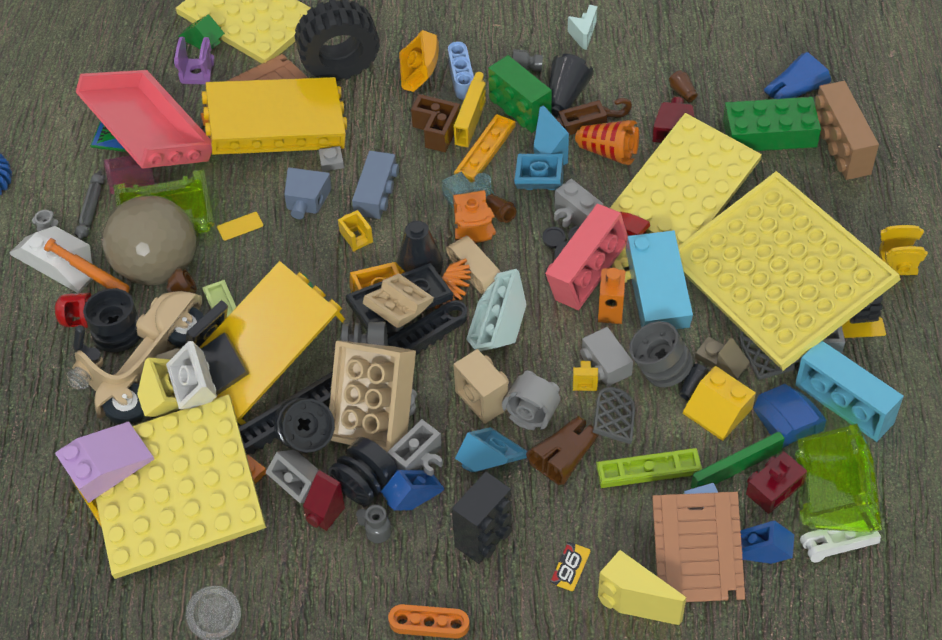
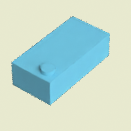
M675 230L628 236L625 250L641 327L652 322L662 321L670 323L676 329L689 328L693 312Z
M823 341L812 347L801 358L795 386L877 442L895 423L904 397L895 389Z

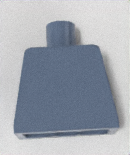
M288 167L284 195L287 209L292 210V217L303 219L305 212L314 214L319 212L332 189L330 173Z

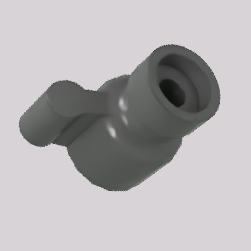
M513 49V59L527 71L529 69L535 72L542 71L543 55L535 54L530 56L527 50Z
M373 505L367 510L359 509L356 512L357 522L359 525H364L366 536L371 542L382 543L389 539L391 524L382 506Z

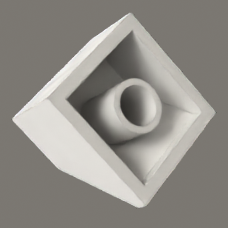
M188 341L166 364L179 409L195 408L210 403L217 397L216 387L212 382L209 364L205 359L204 352L193 341Z

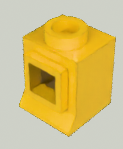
M358 210L338 219L339 231L353 252L373 242L372 228ZM358 230V232H359L361 235L358 236V237H355V234H354L353 232H355V231Z

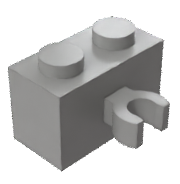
M570 179L555 190L556 211L554 213V220L557 221L559 218H564L562 224L564 228L568 227L571 222L581 226L596 204L604 206V203L573 179Z
M421 419L387 453L395 462L398 470H420L424 467L425 473L432 476L434 469L429 466L430 464L435 463L439 467L443 466L442 458L436 455L441 450V433Z

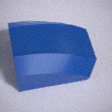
M786 384L759 394L753 407L770 435L776 432H780L785 439L782 448L812 434L820 433L825 428L826 419L819 409L804 394Z

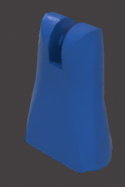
M805 52L783 73L765 87L764 92L774 99L797 98L805 93L819 89L821 85L830 84L831 76L829 70L810 53Z

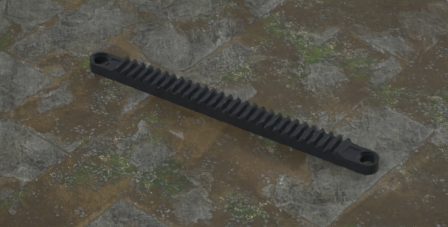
M458 300L446 303L389 337L388 346L415 350L416 355H418L420 350H426L430 344L435 345L436 340H443L446 334L466 322V305ZM453 310H459L462 312V314L458 317H452L451 315H449V313ZM333 371L240 426L239 429L246 455H253L256 449H263L266 443L271 444L274 438L278 439L274 432V418L277 410L284 402L292 398L303 397L320 401L329 408ZM299 419L298 422L303 424L305 420Z

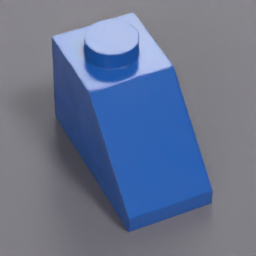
M397 470L381 493L392 509L412 510L440 494L444 487L434 474L429 476L424 470Z
M775 520L740 531L742 560L773 564L793 558L794 534Z

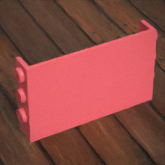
M148 70L80 74L76 93L142 169L209 161L212 153L210 138L206 136V133Z

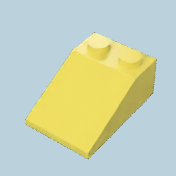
M621 550L617 552L600 572L598 597L607 608H614L619 613L680 625L682 622L686 597Z

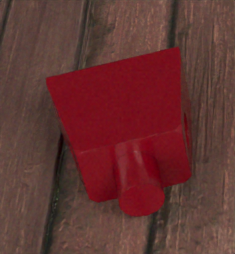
M681 97L672 98L671 103H661L654 123L652 142L662 143L685 113L694 117L693 106L691 104H684V100Z

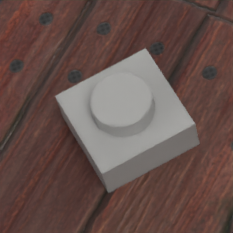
M340 146L319 149L322 172L344 168Z

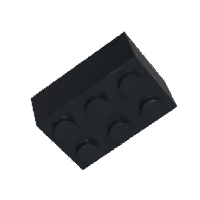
M487 472L452 507L455 547L478 564L484 558L488 559L494 553L496 545L500 540H505L513 529L511 488Z

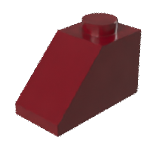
M320 470L314 477L303 505L305 519L313 527L318 528L319 526L327 531L345 509L340 482Z

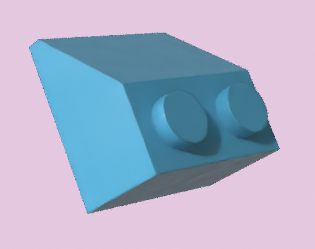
M518 154L515 172V185L517 189L555 190L563 185V154Z

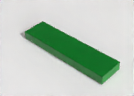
M776 432L694 473L691 488L694 489L711 483L716 485L782 452L785 438L780 432Z

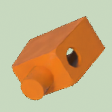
M603 268L601 271L599 323L622 324L626 273L623 269ZM607 300H615V306H608Z

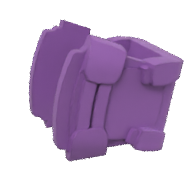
M179 37L174 65L179 71V80L182 84H206V82H210L215 56L210 53L212 49L208 37L203 38L199 59H188L185 37ZM194 69H201V72L198 74L191 73Z

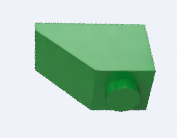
M207 14L188 26L178 37H185V42L201 49L203 38L208 37L211 49H213L221 42L219 38L225 33L213 18Z

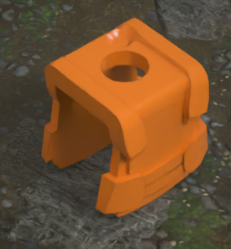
M485 190L453 195L455 224L458 225V229L455 228V240L457 241L465 236L470 237L474 243L492 239V236L496 234L492 225V220L495 216L486 203Z

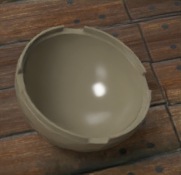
M146 195L125 201L114 209L103 229L102 245L107 261L120 275L133 283L160 285L167 283L176 269H186L191 263L196 251V233L191 219L180 206L163 197Z

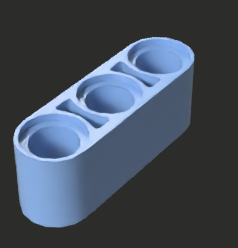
M452 42L448 46L450 73L456 97L464 100L474 76L466 45L463 42Z

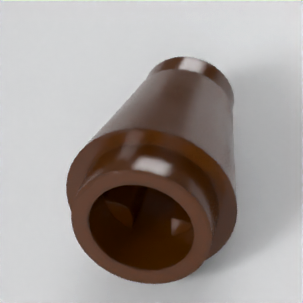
M679 70L670 76V87L687 102H692L697 98L698 94L686 72Z
M489 194L486 197L488 208H491L498 221L508 223L515 218L517 210L512 202L494 194Z

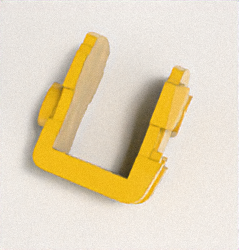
M915 225L890 226L881 230L880 259L899 275H918V266L921 261H924L928 251H925L924 247H915L913 245L916 240H920L924 230Z

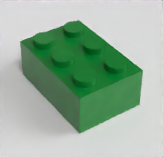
M507 55L488 67L489 98L494 104L499 105L507 115L517 120L521 127L533 133L537 129L540 107L544 106L551 113L552 90Z

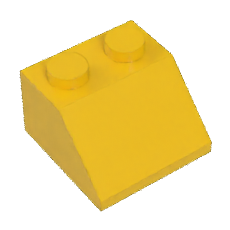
M714 366L698 384L684 408L683 414L724 441L753 409L756 392L717 366Z

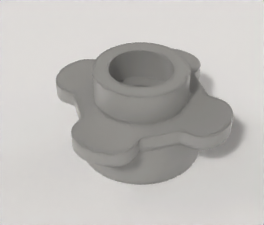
M41 210L35 214L32 222L37 225L38 232L58 225V220L54 219L52 211Z

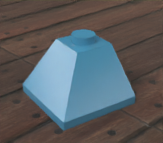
M542 106L539 110L534 154H563V165L568 163L569 133Z
M489 427L468 432L455 459L462 463L464 469L476 472L527 458V451Z

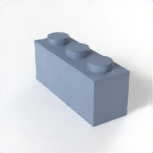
M369 150L352 199L353 211L358 210L363 217L380 219L382 212L387 210L388 194H392L394 187L393 179L399 173V164H396L395 154Z

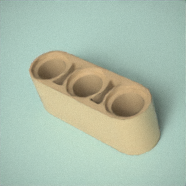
M468 236L446 247V252L453 263L465 258L467 259L464 265H469L470 269L467 271H471L468 274L471 276V279L468 280L481 294H484L486 289L495 281L494 278L497 273H500V270Z

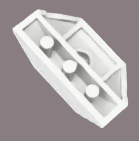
M56 226L25 237L10 251L11 256L77 293H80L93 280L71 266L62 257L52 251L47 252L44 250L47 241L53 238L60 247L92 263L90 245Z

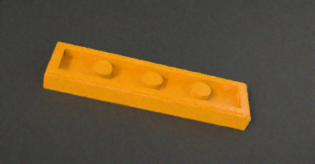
M496 114L456 168L454 177L474 185L515 128V121Z

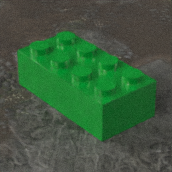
M813 97L725 102L723 115L725 134L755 151L813 148L818 146L821 127Z

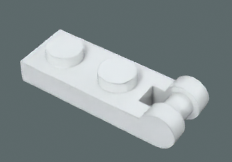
M867 517L805 533L801 536L800 542L805 549H808L810 560L816 563L827 556L880 543L881 535L871 519Z

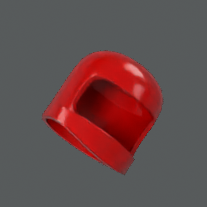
M90 293L61 295L55 303V317L58 323L64 327L82 325L84 328H88L83 309L85 303L92 295ZM73 317H80V319L72 321Z

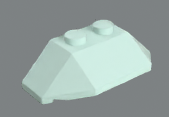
M517 269L497 273L494 278L495 281L486 289L478 301L467 335V341L474 350L483 351L516 342L527 305L520 273Z

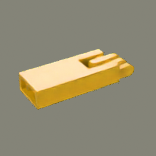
M482 72L475 73L454 124L455 145L469 147L485 106L486 82L483 80L484 74Z

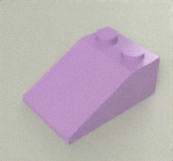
M130 422L79 437L55 452L88 503L154 460L153 455Z

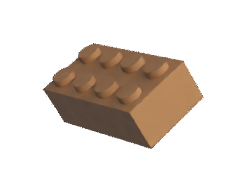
M841 81L819 86L818 96L815 97V107L821 127L820 134L822 139L826 140L831 156H834L839 172H842L846 180L871 175L879 143L846 82Z

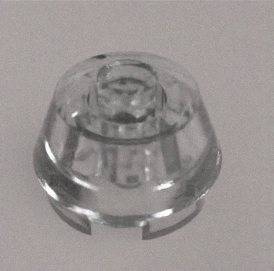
M208 586L200 589L191 597L186 608V620L189 628L196 636L204 640H222L228 637L237 628L241 617L238 599L231 591L221 586Z

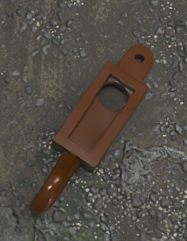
M627 98L616 99L614 101L615 105L625 104V106L621 110H612L602 106L601 101L597 100L558 111L559 117L555 119L566 129L569 135L576 134L577 130H580L582 126L607 123V117H624L631 111L632 103Z

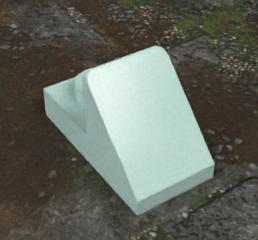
M589 5L587 13H583L582 18L568 17V32L584 50L588 48L597 22V6Z

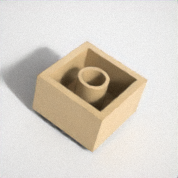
M476 349L453 364L455 392L484 424L504 412L502 402L508 393L509 381L502 371L499 372L494 367L489 356H484Z

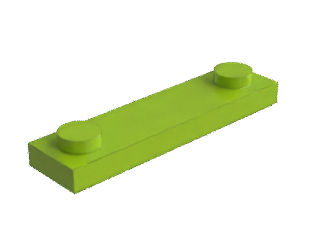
M697 448L596 462L601 488L692 476L694 473L702 470Z

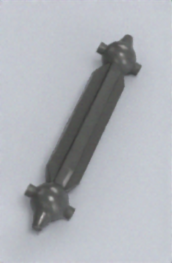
M101 170L91 177V184L89 185L79 217V225L74 232L80 240L89 234V226L92 223L100 197L101 185L106 179V176L102 175Z

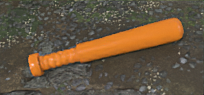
M50 238L45 244V251H52L62 257L71 266L105 288H118L127 293L129 292L130 287L126 283L77 254L74 255L60 247V245L56 244L55 239Z

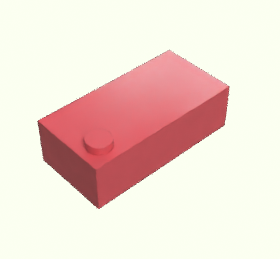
M597 203L556 260L548 266L545 274L556 301L579 311L600 282L602 269H609L626 246L628 235L620 212Z

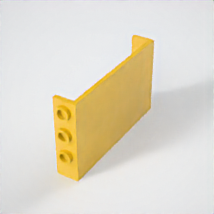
M336 78L206 82V91H202V104L207 105V107H203L204 120L209 122L205 123L206 136H210L212 155L319 150L338 146L344 149L347 119L342 116L344 114V103L339 100L341 99V87L337 86Z
M280 261L199 347L201 349L225 332L228 334L246 366L249 374L216 397L219 398L229 394L237 422L240 425L246 423L242 417L334 317L342 323L345 320L340 313L342 308L334 300L326 301L324 299L326 294L316 285L311 288L308 285L310 281L302 273L299 272L296 275Z

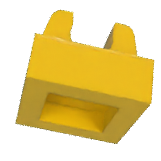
M581 361L580 367H573V391H597L598 368H591L590 361Z

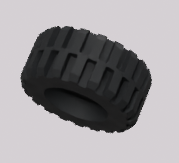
M329 0L327 3H318L317 7H311L307 11V15L301 17L300 23L296 26L294 36L301 63L308 72H311L317 78L319 76L321 78L335 77L336 81H340L342 78H345V80L350 79L355 74L357 76L362 73L363 69L370 67L371 61L374 62L380 48V39L371 14L368 13L364 6L354 1ZM341 35L350 36L340 44L323 45L333 37Z

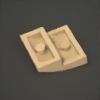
M397 274L383 280L381 289L365 295L363 304L396 328H399L422 313L433 302L434 297L401 274Z

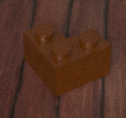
M418 94L411 108L412 126L424 130L425 148L446 153L454 137V124L460 112V104Z

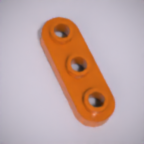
M400 604L393 607L388 615L390 628L398 634L457 639L465 636L470 628L468 615L460 609ZM400 619L407 620L405 624L398 623ZM428 621H432L434 623L432 626L425 625V623ZM455 623H458V624L461 625V626H460L459 628H457V629H454V628L451 627V626H452L453 624H455Z

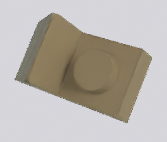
M708 337L695 353V359L711 368L717 366L736 380L741 377L750 364L747 357L732 338L723 345Z

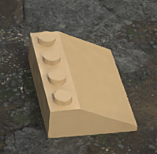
M336 341L329 406L334 417L335 430L330 441L351 445L358 437H365L374 441L388 452L408 433L415 350Z

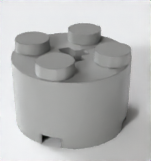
M525 371L523 375L518 376L502 402V408L504 412L506 409L511 414L509 419L518 426L528 430H534L536 427L544 429L560 403L558 393L560 388L554 382H548L531 371Z

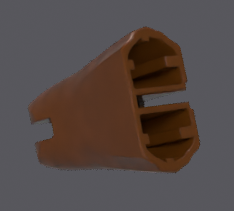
M577 416L555 434L526 452V456L531 466L557 485H564L583 456L594 444L599 434L592 432L593 425L585 428L586 420Z

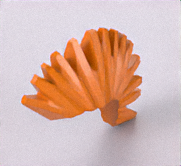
M466 258L449 264L442 276L444 282L453 292V299L444 302L443 305L456 300L455 297L462 300L463 298L460 295H466V292L458 287L470 286L468 283L463 282V280L471 279V276L468 275L471 271H467L470 269V266L464 265L467 262ZM441 304L436 305L435 309H438Z

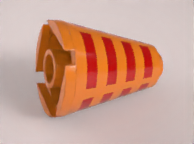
M634 120L586 125L577 130L575 141L578 143L579 148L618 163L630 165L634 161L631 158L632 154H637L639 127H634L637 124Z

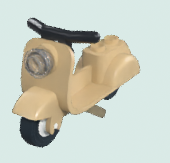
M178 291L164 293L159 298L156 297L152 301L149 311L145 315H141L136 323L137 334L144 340L114 375L101 370L103 358L100 355V351L97 348H88L83 344L85 328L82 325H78L75 328L73 348L76 363L72 367L73 370L67 372L68 383L78 390L80 388L87 389L90 385L96 391L94 404L98 419L106 415L113 423L120 425L126 422L133 424L144 417L137 393L145 360L147 358L172 359L180 349L174 348L176 346L182 348L185 345L186 332L204 316L199 311L202 305V296L191 292Z

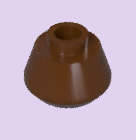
M179 268L170 276L166 286L168 292L184 291L196 294L197 291L196 284L191 275L185 269Z

